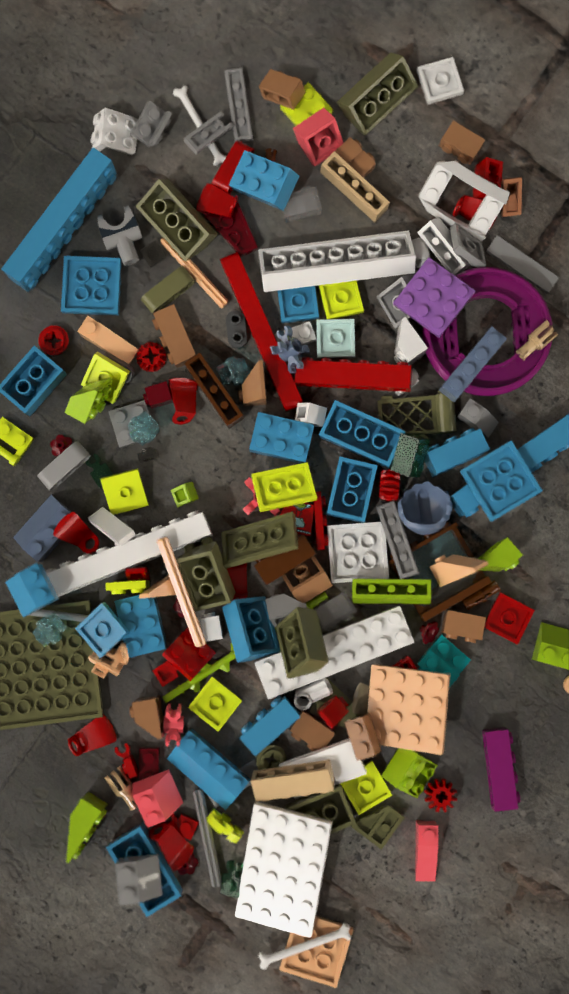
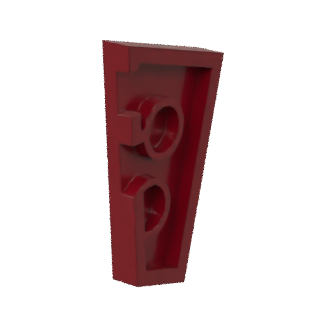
M238 201L231 218L201 211L202 215L229 245L238 252L240 257L258 250Z

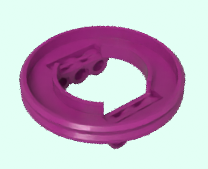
M480 267L455 275L475 290L474 295L467 303L477 299L490 298L501 301L511 308L513 345H515L513 357L500 364L485 365L463 392L478 396H496L516 390L538 373L550 352L552 341L542 350L536 349L525 360H522L519 357L520 354L516 353V350L528 341V335L544 321L547 320L550 323L549 326L553 327L545 300L530 282L518 274L505 269ZM456 318L440 338L426 328H422L423 342L428 348L426 355L435 371L445 381L466 358L462 352L459 354Z

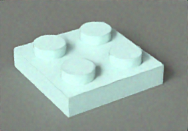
M354 319L316 320L317 359L355 358Z

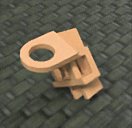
M124 642L120 644L118 649L112 648L105 655L106 657L99 658L95 652L88 657L89 661L95 664L91 672L103 679L108 672L118 676L122 667L129 661L128 650Z

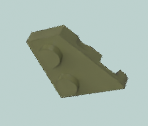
M386 805L357 820L356 824L351 825V827L382 850L405 817L390 805Z

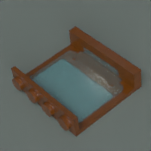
M449 521L436 534L423 536L424 541L418 543L416 540L409 544L419 574L405 579L431 580V604H413L424 622L492 583L490 578L485 576L481 570L442 587L437 583L429 568L436 563L434 561L436 558L442 555L448 557L453 554L474 558L456 527L458 526L457 522L451 524ZM390 555L392 559L388 563L397 578L400 579L393 556Z

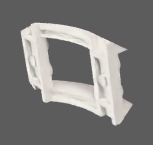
M455 160L449 162L437 161L418 197L431 215L436 218L440 217L443 223L450 227L456 223L479 241H483L503 205L507 203L510 192L477 175ZM452 175L486 194L469 225L436 206Z

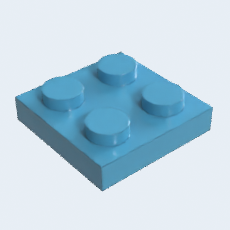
M315 286L277 290L281 323L319 319Z
M105 602L101 603L75 628L99 658L104 657L130 632Z

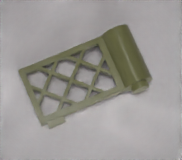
M438 391L437 395L399 399H393L392 396H381V400H377L379 420L383 421L384 416L386 423L390 421L401 430H404L401 426L407 419L416 425L411 432H406L405 436L457 432L455 404L440 391ZM431 400L432 408L427 413L418 407L422 401ZM406 402L414 406L408 415L399 409ZM390 404L395 408L389 417L382 412V405ZM416 409L425 415L419 423L410 418V415ZM397 410L405 416L400 425L390 419ZM426 417L433 422V430H425L420 426Z

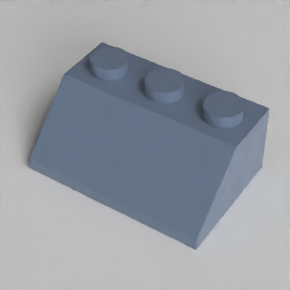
M51 494L13 538L34 560L42 563L62 541L53 536V533L60 520L71 513V511Z

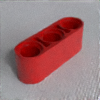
M237 140L211 184L230 194L233 188L229 186V183L244 150L254 154V149Z

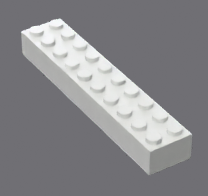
M194 511L187 514L188 518L186 519L176 518L169 521L170 525L166 527L159 525L152 528L151 533H138L133 537V540L127 541L121 547L114 543L115 547L107 548V546L96 550L97 554L95 555L85 554L78 557V561L75 563L74 561H68L60 564V568L57 570L50 568L45 570L58 597L121 573L126 568H133L161 557L162 555L157 544L159 538L168 537L174 552L184 548L186 545L197 543L209 536L212 537L213 534L205 514Z

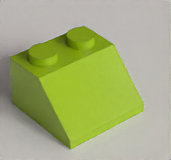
M507 537L496 542L478 558L488 562V565L480 570L499 572L513 569L520 563L518 559L523 554Z
M541 622L532 660L569 670V630Z

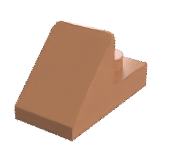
M522 177L502 179L501 188L509 191L510 194L507 203L501 209V215L503 217L521 215Z

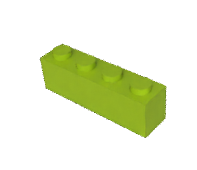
M352 579L353 603L431 604V580Z

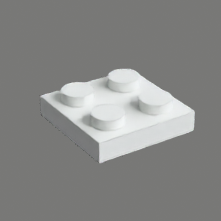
M453 57L417 67V73L427 104L463 95L464 89Z

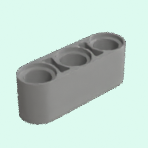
M76 441L46 466L37 477L49 491H52L83 465L91 455L79 441Z

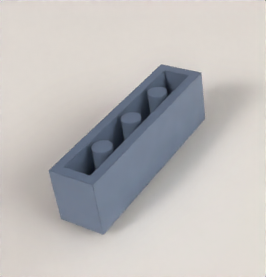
M491 326L439 391L452 402H455L507 338Z

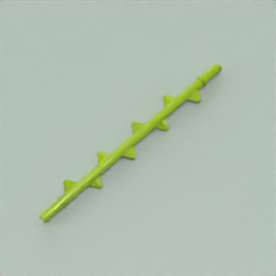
M324 591L307 602L306 606L308 609L313 610L315 606L329 597ZM232 643L229 654L212 665L207 663L191 681L187 680L183 684H179L178 687L164 695L162 698L165 703H168L181 693L184 694L189 688L199 692L200 681L218 669L229 672L230 662L236 658Z

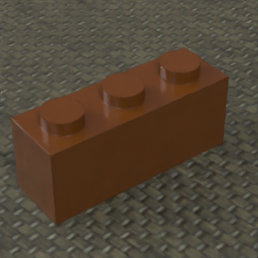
M297 533L298 549L256 560L257 564L254 567L266 586L316 554L304 534L299 536Z

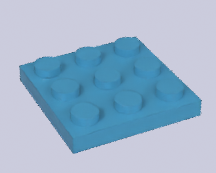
M64 256L61 312L69 314L119 315L121 258Z
M512 440L460 471L490 522L542 492Z

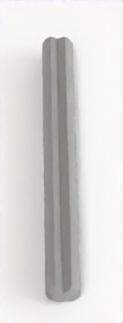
M196 789L193 791V797L212 887H219L222 885V878L211 825L207 822L208 819H206L208 810L205 795L202 789Z

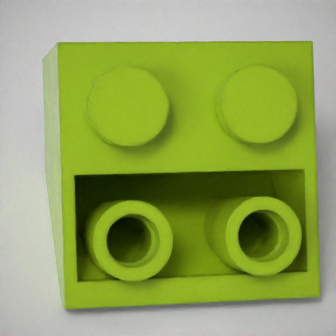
M106 378L86 384L70 397L65 413L84 424L90 419L93 420L97 413H101L106 406L104 400L112 391L111 383L113 379Z
M398 748L381 777L397 789L418 798L424 791V787L429 779L434 775L438 765L417 751Z

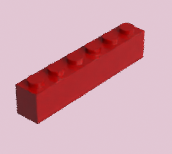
M303 357L301 361L304 368L297 369L296 367L295 384L297 386L411 392L413 369L406 362H397V365H391L387 361H378L377 364H371L367 360L351 363V360L348 359L332 362V359L321 358V361H313V358Z

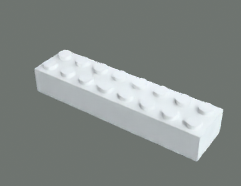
M409 231L258 249L264 292L415 273L416 255Z
M396 606L323 634L329 663L318 672L288 679L281 652L256 660L254 664L269 700L414 643L401 607Z

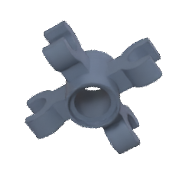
M284 326L285 334L283 331H277V336L281 339V341L277 342L278 346H271L270 349L273 355H279L283 361H288V371L290 373H296L295 366L297 369L304 368L303 362L299 358L303 357V353H310L308 345H302L297 338H292L293 330L290 326Z

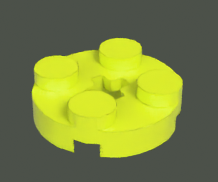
M213 809L206 818L213 829L219 834L227 835L226 839L233 843H237L244 834V831L239 826H234L230 823L232 819L225 813L220 814L217 810Z

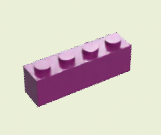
M505 727L482 730L491 808L495 812L518 809L520 794L519 791H516L515 783H518L517 772L513 770V764L516 761L514 752H511L510 744H513L512 733Z

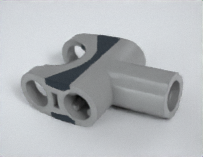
M125 206L124 221L118 226L109 225L104 220L103 215L97 216L106 249L110 250L117 247L123 265L129 266L139 261L133 241L142 239V235L130 207Z

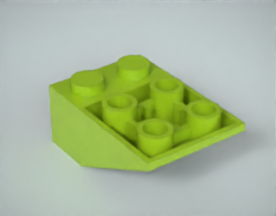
M89 791L81 798L70 815L67 863L72 859L76 860L86 846L83 842H88L97 829L94 825H98L107 813V810H105L107 803Z

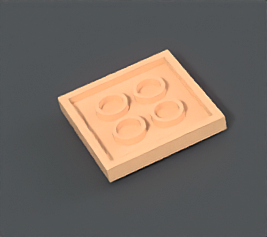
M316 916L311 938L290 932L285 949L339 930L343 924ZM350 926L349 933L352 936L354 929ZM339 938L282 959L279 970L337 988L350 941L345 938Z

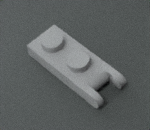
M222 111L184 138V142L195 155L234 127L232 122L226 126L220 120L224 116Z

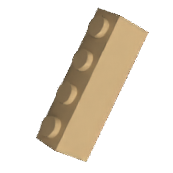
M335 151L321 164V174L372 221L376 222L388 210L390 202Z
M330 760L255 770L251 778L256 802H268L279 798L288 799L300 795L308 796L314 793L325 794L334 791L335 782Z

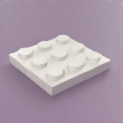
M381 522L327 526L331 583L352 582V579H389L386 536Z

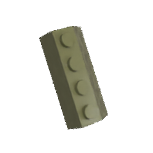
M390 52L343 95L337 103L344 116L365 136L419 86L404 57Z
M158 179L135 206L185 262L204 250L218 235L168 179Z

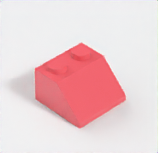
M322 108L293 128L299 145L314 167L326 160L343 144L336 119L325 108Z
M169 769L132 783L133 798L147 828L166 821L183 804V799Z

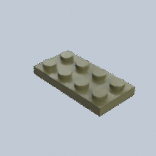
M293 512L222 532L223 566L226 569L298 549L296 517Z

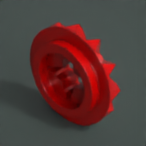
M52 325L41 331L38 342L43 352L55 356L62 354L65 349H68L69 338L63 328ZM55 335L56 339L60 341L56 342L55 346L53 347V344L48 341L52 340L53 336Z
M148 342L141 345L136 356L138 365L147 372L160 370L165 365L167 359L165 349L157 342ZM149 350H151V352L154 355H158L153 358V364L148 358H144L149 355Z

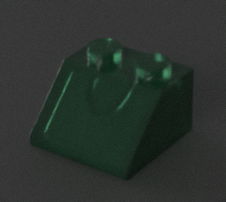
M400 433L391 470L407 477H420L424 469L425 456L429 451L430 439L423 433Z

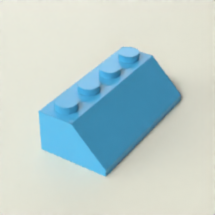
M190 729L180 741V746L176 745L167 758L224 810H227L251 781L247 775L241 772L239 768L194 729Z

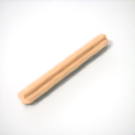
M162 237L160 240L161 244L181 266L185 267L220 308H224L228 304V299L191 259L185 262Z

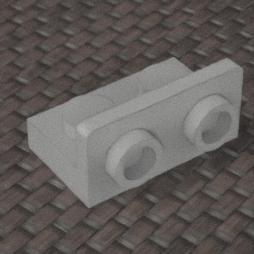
M148 101L130 134L148 147L157 145L162 139L161 133L163 129H166L171 122L170 116L172 113L170 111L165 112L151 101Z

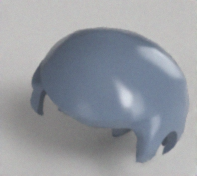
M425 481L422 484H414L411 489L404 491L402 498L398 501L400 519L408 529L420 535H430L441 530L446 525V521L450 519L453 508L448 491H444L439 485L434 486L429 481Z

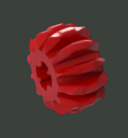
M383 469L381 471L380 499L392 501L399 498L400 472L398 470Z
M435 778L434 786L430 782L427 784L431 789L424 790V793L428 795L424 800L425 802H430L428 804L430 809L435 807V811L439 812L442 807L443 811L447 812L446 806L449 805L450 808H453L454 806L451 801H457V798L452 796L457 793V790L451 789L453 784L451 782L446 784V779L442 778L439 784L438 779ZM442 791L445 796H441L439 799L436 795Z

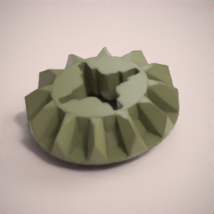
M275 744L266 746L256 756L258 770L279 767L280 763L286 761L284 750ZM272 755V757L276 760L271 761L269 764V762L265 760V758H270Z

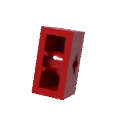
M486 157L475 165V173L501 188L503 161ZM473 187V197L483 200L486 194Z

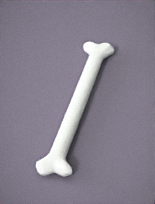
M188 87L175 88L173 95L181 99L197 128L200 127L203 122L187 96ZM213 142L208 147L214 155L213 165L218 166L224 162L227 156L221 154L215 142Z
M343 923L339 930L270 955L260 952L258 956L261 960L260 968L266 970L269 964L339 938H345L350 941V926L347 923Z

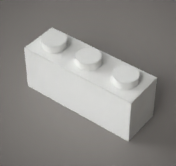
M440 217L430 220L417 232L445 269L454 276L463 272L470 265L462 256L458 257L453 252L451 232Z

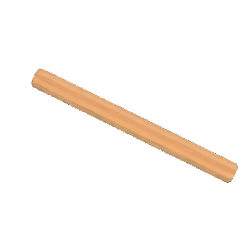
M168 537L159 538L157 544L196 647H201L206 644V640Z

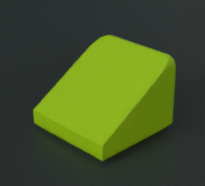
M193 482L184 483L171 490L177 508L199 499Z

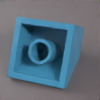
M39 563L24 569L5 582L23 618L59 599L42 564Z

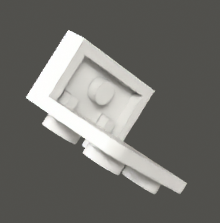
M108 108L102 109L95 114L93 119L95 129L91 136L92 148L94 147L100 152L107 147L133 155L136 151L137 139L130 133L138 119Z

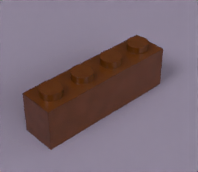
M198 353L184 363L186 369L228 429L244 419L243 414L201 353Z

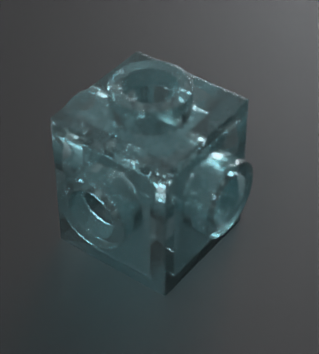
M233 356L216 367L223 385L234 383V386L242 384L245 381L244 379L250 374L245 358L236 359Z
M146 411L138 417L132 418L128 424L129 437L135 443L138 441L142 446L151 442L156 434L160 432L158 423Z
M54 613L48 618L43 617L40 619L32 633L36 640L46 647L50 643L55 645L62 639L61 634L67 627Z

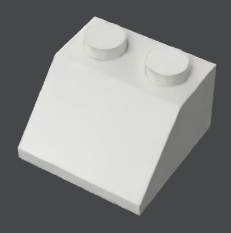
M404 317L398 327L394 359L396 362H406L408 365H411L423 357L428 348L407 318Z

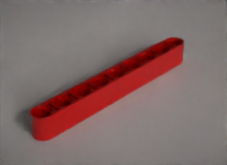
M238 252L220 259L221 265L284 410L287 412L294 409L298 403H303L291 373L288 371L286 362L279 355H273L270 347L278 346L241 258Z

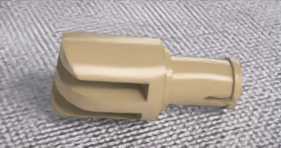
M547 320L529 334L528 341L516 350V353L520 354L519 357L522 360H525L536 349L542 350L558 336V333L554 332V328L549 326L550 323Z
M119 766L117 771L126 784L123 783L115 771H112L110 774L119 789H117L108 775L104 778L115 795L122 797L130 811L136 809L135 806L137 804L133 798L132 783L127 775H125L121 766Z

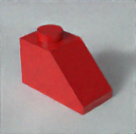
M335 694L317 710L332 729L349 712L346 708L349 705L342 696L338 698Z

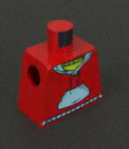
M302 503L283 507L280 515L293 512L296 517L297 533L310 537L314 505Z

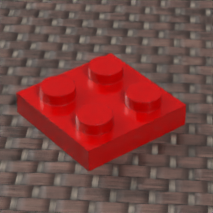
M499 592L486 617L484 628L518 645L535 610Z
M187 627L163 652L162 656L191 681L216 652L207 644L196 647Z

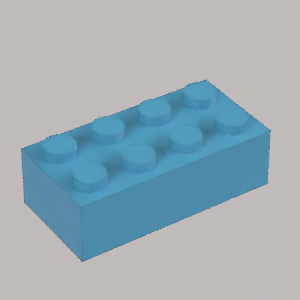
M336 400L319 433L320 438L390 469L406 435V431Z
M144 822L109 842L106 849L115 864L119 858L159 854L162 896L139 903L144 914L148 917L182 895L183 889L157 844L149 838V831Z

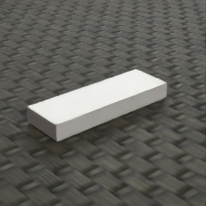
M101 507L88 517L92 525L120 547L135 536L134 531L104 507Z

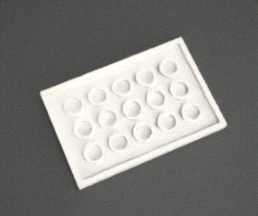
M255 802L235 916L311 938L333 821Z

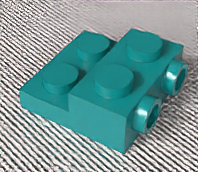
M441 634L416 664L420 666L418 670L450 674V688L471 659Z

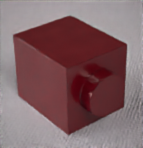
M167 381L145 387L144 401L152 409L173 403Z

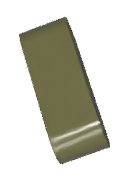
M181 266L145 293L141 301L153 314L168 306L195 283V280L185 267Z

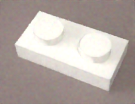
M310 321L292 327V338H297L302 345L316 341ZM275 333L276 341H281V339L278 338L277 333Z

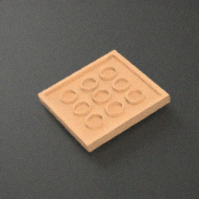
M372 664L368 713L370 714L379 744L439 755L444 754L450 674Z

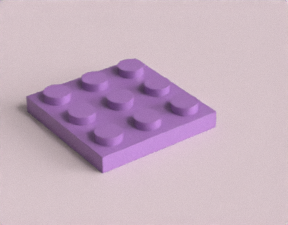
M428 257L393 302V305L440 338L474 295L475 290Z

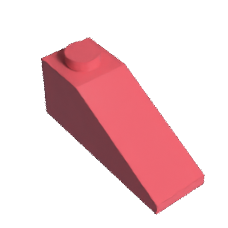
M416 820L415 880L435 881L438 855V824L436 821Z

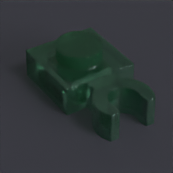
M94 454L96 462L91 464L87 460L85 463L94 469L90 475L98 487L103 489L100 479L114 474L107 463L101 465L100 457Z
M228 860L226 864L228 873H223L220 894L237 899L240 897L242 877L239 876V873L243 869V863H236V868H234V860Z

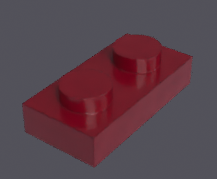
M139 748L140 781L159 773V748Z

